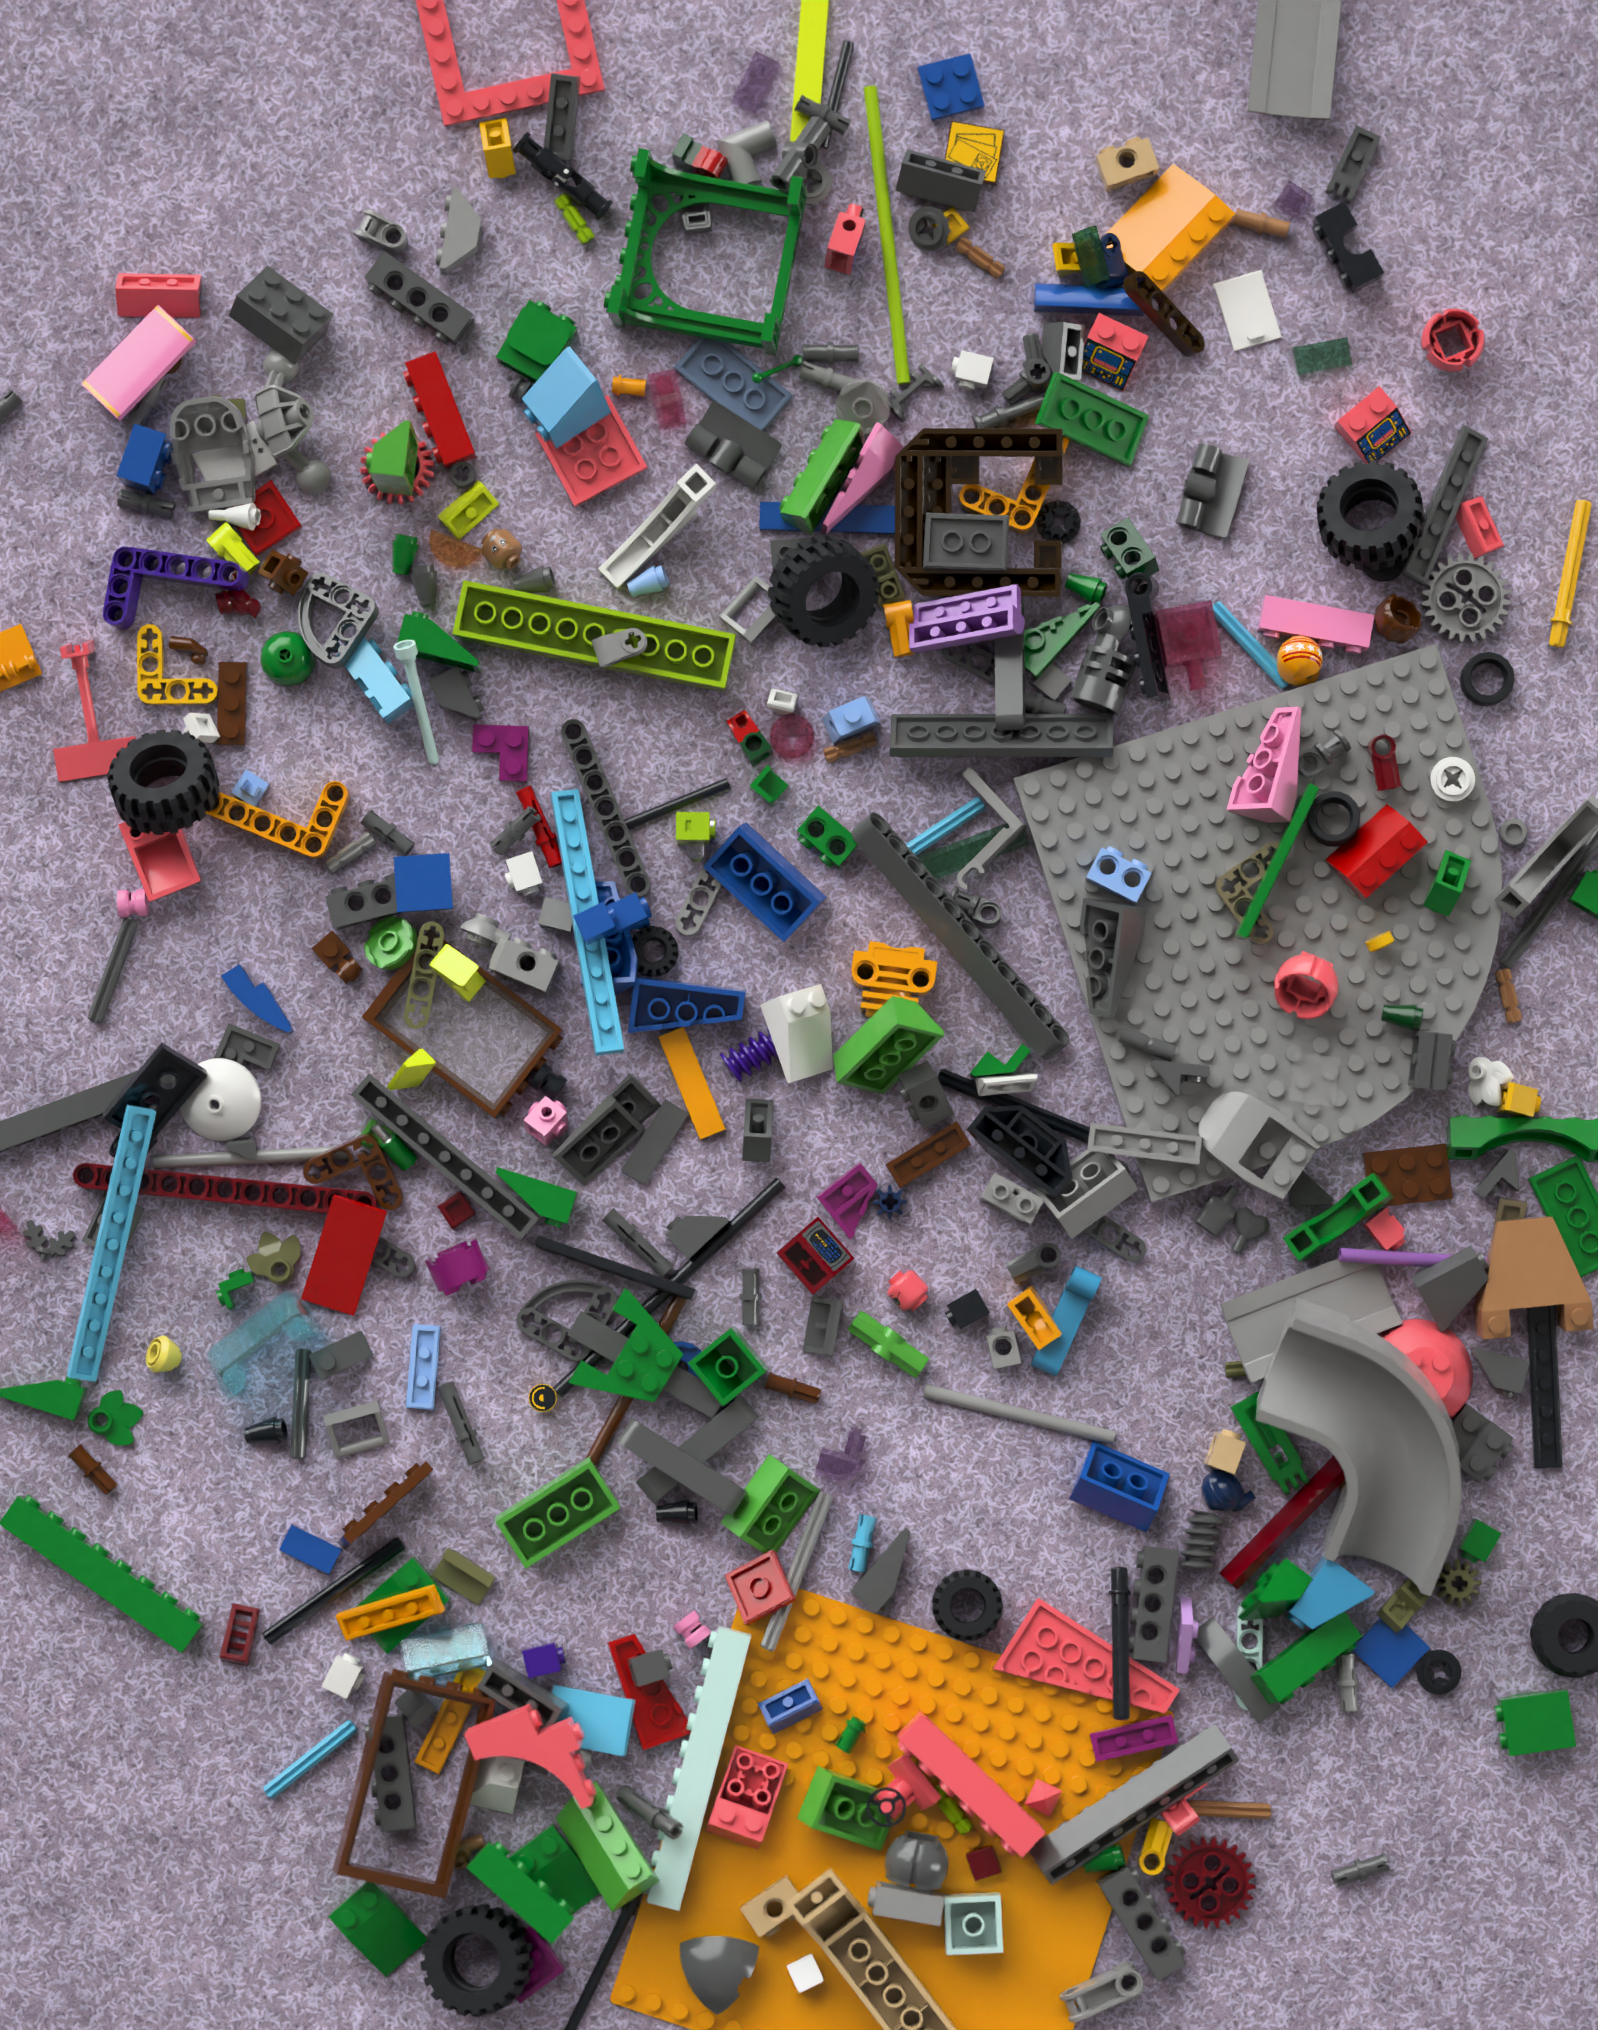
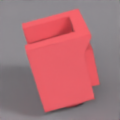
M1388 1207L1383 1208L1363 1224L1384 1251H1387L1389 1248L1395 1251L1406 1242L1403 1238L1405 1236L1403 1234L1405 1229L1394 1215L1389 1216Z

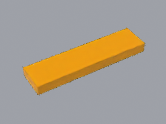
M681 1027L659 1036L658 1038L699 1139L702 1140L726 1130L685 1028Z
M435 1584L341 1611L335 1617L345 1640L348 1641L441 1614L445 1608Z
M463 1660L453 1682L462 1684L463 1690L473 1692V1688L478 1686L486 1671ZM444 1699L414 1763L440 1774L473 1705Z

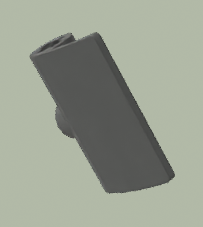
M715 400L712 401L702 420L694 426L684 443L708 459L712 466L727 475L731 474L753 489L759 484L782 447L779 441Z
M1199 444L1192 469L1189 471L1182 491L1184 496L1176 524L1208 535L1226 538L1247 472L1249 459L1224 454L1221 449L1212 445Z

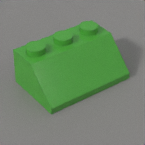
M769 1454L744 1488L747 1494L733 1516L727 1513L720 1523L762 1553L772 1549L777 1552L821 1490Z

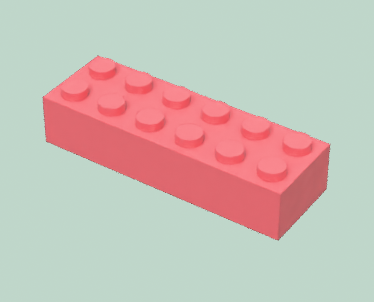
M921 1711L897 1734L900 1741L898 1747L910 1758L915 1755L920 1760L918 1763L919 1767L929 1777L935 1774L941 1780L939 1786L950 1797L956 1794L961 1799L959 1802L960 1806L971 1817L977 1814L982 1819L980 1821L981 1826L992 1837L997 1833L1002 1838L1000 1841L1001 1845L1012 1856L1018 1853L1023 1857L1046 1833L1032 1816Z

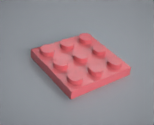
M609 395L604 397L611 413L557 449L550 440L545 442L538 432L535 433L574 507L648 469Z

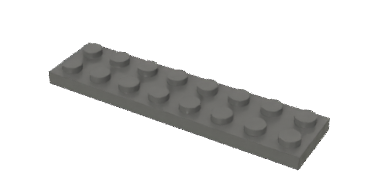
M891 714L890 757H1113V714H1025V730L997 731L995 714Z

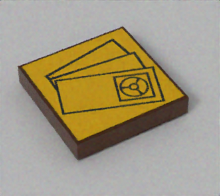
M951 121L944 159L985 170L986 174L983 183L996 185L1005 130Z

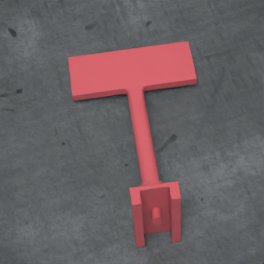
M94 640L83 643V650H81L80 645H74L75 652H73L72 644L60 647L62 659L71 658L72 668L76 670L88 743L53 749L59 782L108 774L113 758H117V752L122 747L126 748L128 742L135 738L136 740V736L105 741L99 739L87 668L89 667L87 655L95 651Z

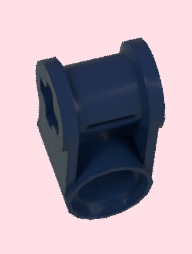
M1107 233L1101 239L1093 238L1088 240L1084 251L1095 287L1106 289L1123 285L1124 279L1128 276V270L1124 262L1119 238L1113 233Z

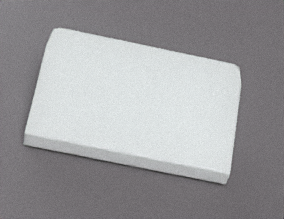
M1029 1072L976 1077L975 1082L978 1096L1030 1092L1033 1090L1038 1077L1037 1074Z

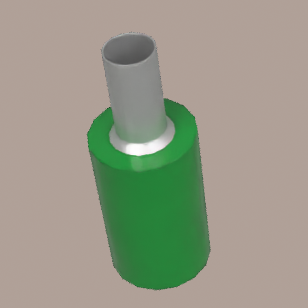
M379 1123L372 1127L373 1132L382 1140L380 1144L382 1150L402 1171L407 1170L416 1162L417 1155L396 1133L389 1134Z

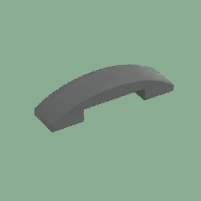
M1210 1618L1198 1627V1635L1195 1640L1242 1700V1703L1258 1724L1281 1708L1280 1704H1268L1251 1680L1250 1676L1255 1673V1670L1215 1618Z

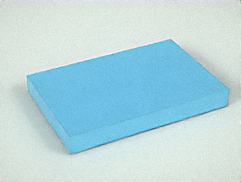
M553 1685L552 1693L568 1703L557 1722L572 1717L575 1724H580L585 1737L582 1739L581 1748L626 1756L635 1700Z

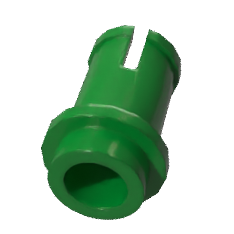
M855 1716L846 1720L847 1726L839 1740L835 1743V1746L848 1754H851L861 1733L866 1732L865 1727L867 1724Z

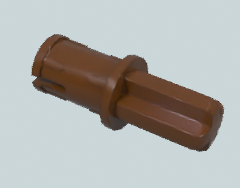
M772 1372L769 1373L765 1389L787 1395L788 1399L794 1397L812 1404H817L821 1395V1389L798 1382L797 1378L792 1380Z
M81 1444L68 1455L85 1473L83 1477H88L103 1494L107 1495L115 1489L117 1483L100 1466L102 1463L100 1461L97 1462Z

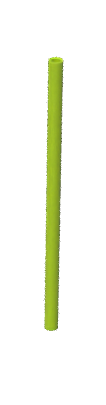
M870 85L864 87L863 90L897 385L910 384L911 381L877 86Z

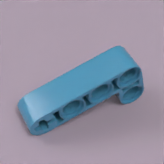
M1074 1266L1071 1277L1060 1296L1059 1304L1052 1314V1318L1061 1330L1062 1335L1042 1349H1037L1030 1366L1055 1377L1057 1376L1087 1307L1099 1287L1102 1279L1101 1276Z

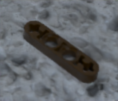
M1134 272L1124 279L1123 287L1126 294L1184 356H1193L1204 349L1205 342L1202 334L1144 272ZM1152 298L1158 303V311L1152 305ZM1170 317L1176 323V330L1170 325Z

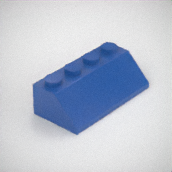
M747 822L740 825L703 866L783 942L827 898Z

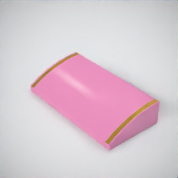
M157 305L90 374L82 385L121 421L197 341Z

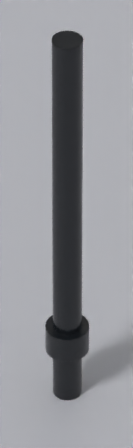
M643 1893L620 1907L622 1912L564 2030H577L632 1915L635 1916L640 1907L638 1902Z

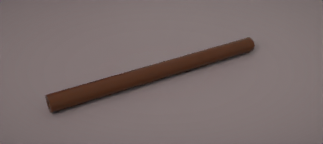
M673 1296L658 1324L667 1335H669L687 1299ZM623 1395L618 1397L586 1458L590 1456L596 1467L634 1398Z

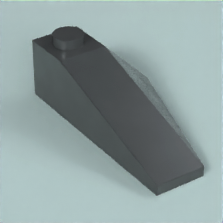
M1083 898L1080 933L1085 935L1086 951L1083 952V960L1088 962L1089 976L1086 979L1089 1013L1109 1019L1114 1018L1143 937L1147 908L1125 902Z

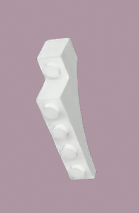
M696 463L677 482L650 516L598 570L618 590L697 514L696 508L716 490V483Z

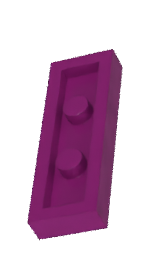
M1172 1714L1089 1733L1096 1762L1179 1743Z

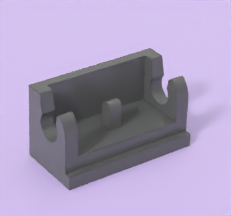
M812 1296L803 1351L833 1356L843 1301Z

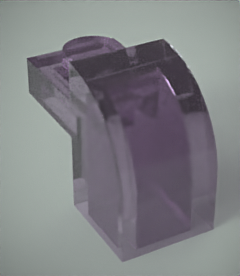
M851 1426L844 1453L822 1447L814 1474L832 1480H845L857 1474L865 1463V1459L855 1457L856 1451L862 1452L866 1436L861 1435L862 1429Z

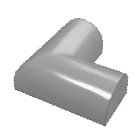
M768 120L716 140L720 153L728 160L726 168L732 181L751 185L762 183L752 157L777 148L776 139Z

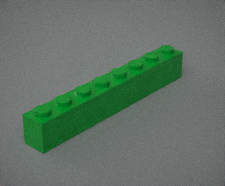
M29 1494L26 1497L22 1495L17 1496L0 1521V1525L173 1648L181 1653L185 1652L204 1625L199 1620L202 1617L199 1613L189 1607L184 1610L176 1603L179 1600L169 1592L164 1591L163 1594L154 1589L156 1584L148 1577L141 1575L139 1578L131 1573L132 1566L122 1559H118L117 1562L108 1556L110 1553L108 1549L97 1542L94 1546L85 1540L87 1535L73 1526L70 1530L62 1524L64 1519L52 1510L46 1513L39 1508L42 1503Z

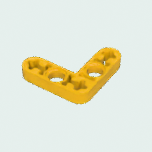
M152 624L144 625L139 629L137 634V693L142 702L147 705H207L217 699L218 687L210 679H164L163 634L157 626ZM148 630H152L154 635H158L157 639L152 641V648L154 650L158 649V653L150 651L142 653L143 648L148 650V641L143 639V635H148ZM149 657H153L158 661V667L153 672H146L143 669V662ZM162 684H167L165 688L167 700H162V694H154L150 700L147 695L143 694V690H148V685H152L155 690H163ZM180 684L185 687L186 694L182 699L177 700L172 698L170 692L173 686ZM189 684H194V690H201L204 684H208V687L213 689V693L208 694L207 699H204L202 694L196 693L193 694L195 699L189 700L191 696Z

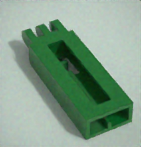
M1259 1390L1231 1406L1230 1410L1272 1481L1276 1479L1286 1496L1290 1494V1490L1285 1484L1286 1482L1290 1481L1293 1488L1297 1490L1300 1486L1295 1477L1299 1475L1304 1484L1310 1481L1301 1467L1303 1462L1286 1432L1281 1428L1256 1420ZM1278 1444L1288 1458V1461L1285 1462L1280 1452L1274 1455L1279 1466H1277L1269 1452V1449Z

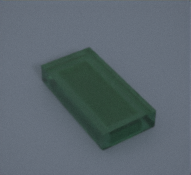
M1090 226L1073 233L1072 238L1085 288L1110 280L1097 226Z
M1347 337L1293 347L1292 349L1297 375L1352 366Z

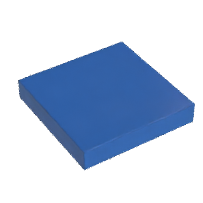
M450 853L394 857L397 913L453 909Z
M1379 1618L1355 1643L1357 1646L1352 1651L1387 1685L1393 1688L1430 1647L1409 1626L1405 1625L1402 1630L1395 1633Z

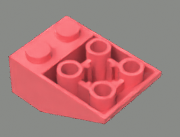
M735 1745L705 1831L758 1850L788 1763Z

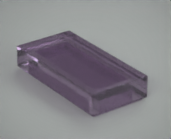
M755 52L732 98V102L757 113L780 67V63L759 52Z

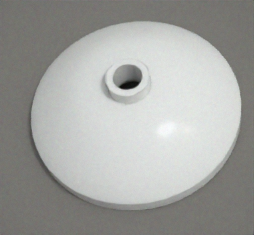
M213 1058L199 1063L198 1065L207 1070L208 1076L181 1106L180 1111L185 1122L197 1134L210 1140L227 1141L240 1137L254 1125L261 1110V1092L256 1079L244 1066L229 1059ZM217 1100L220 1107H213L211 1101Z

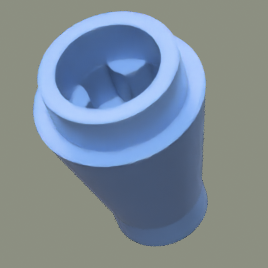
M653 565L634 579L628 581L627 586L632 597H635L637 595L665 591V587L670 586V582L662 565L658 567Z

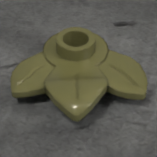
M263 1232L259 1240V1253L246 1257L248 1266L255 1274L267 1276L274 1284H286L292 1279L294 1275L293 1265L301 1256L300 1242L296 1235H291L282 1243L275 1235ZM279 1265L285 1267V1274L282 1276H278L275 1273V1269Z

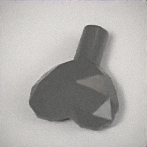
M1247 1207L1240 1208L1236 1212L1234 1219L1238 1237L1231 1250L1241 1254L1248 1240H1255L1263 1236L1270 1226L1268 1218L1262 1215H1255Z

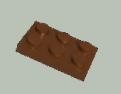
M1446 1143L1362 1153L1365 1178L1372 1173L1377 1174L1394 1197L1382 1207L1453 1199Z

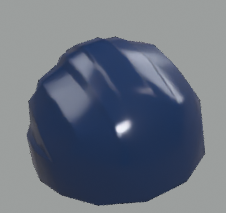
M1214 1469L1202 1481V1496L1206 1505L1211 1510H1232L1237 1512L1243 1510L1256 1499L1251 1490L1244 1494L1240 1482L1227 1471Z

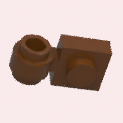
M333 930L311 948L330 970L338 964L339 969L335 972L345 984L349 981L354 982L361 976L359 973L363 969L353 958L349 960L344 959L351 951Z

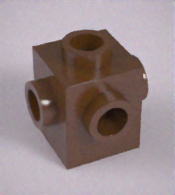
M273 549L257 572L270 581L268 584L269 588L280 595L285 591L293 596L302 587L305 578L309 574L300 567L302 561L289 553L285 556Z

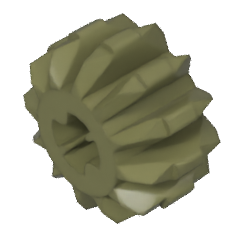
M1454 1559L1453 1569L1447 1562L1444 1563L1443 1568L1447 1572L1445 1574L1440 1572L1439 1577L1443 1579L1442 1581H1437L1435 1587H1443L1436 1595L1439 1598L1447 1595L1445 1604L1450 1605L1455 1598V1605L1460 1608L1462 1607V1598L1470 1605L1473 1601L1469 1594L1480 1595V1592L1473 1589V1586L1482 1585V1581L1472 1579L1478 1575L1479 1571L1473 1569L1468 1572L1471 1563L1466 1561L1461 1567L1460 1561ZM1456 1576L1464 1581V1586H1460L1461 1590L1457 1591L1456 1587L1451 1586L1452 1580L1456 1581L1454 1578Z

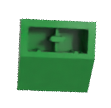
M1287 1558L1278 1565L1273 1563L1266 1573L1263 1572L1254 1583V1586H1256L1255 1590L1252 1593L1250 1592L1240 1604L1243 1610L1238 1618L1244 1621L1279 1617L1299 1600L1313 1578Z

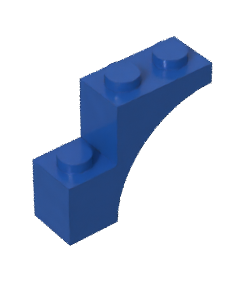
M635 892L605 906L604 902H601L573 917L586 945H589L616 933L650 927L649 918L653 916L645 898L639 899Z

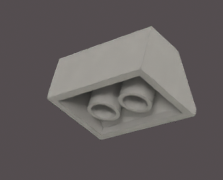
M1087 1150L1070 1162L1072 1178L1055 1199L1033 1189L1039 1197L1044 1199V1205L1071 1239L1139 1190L1127 1170L1113 1154Z

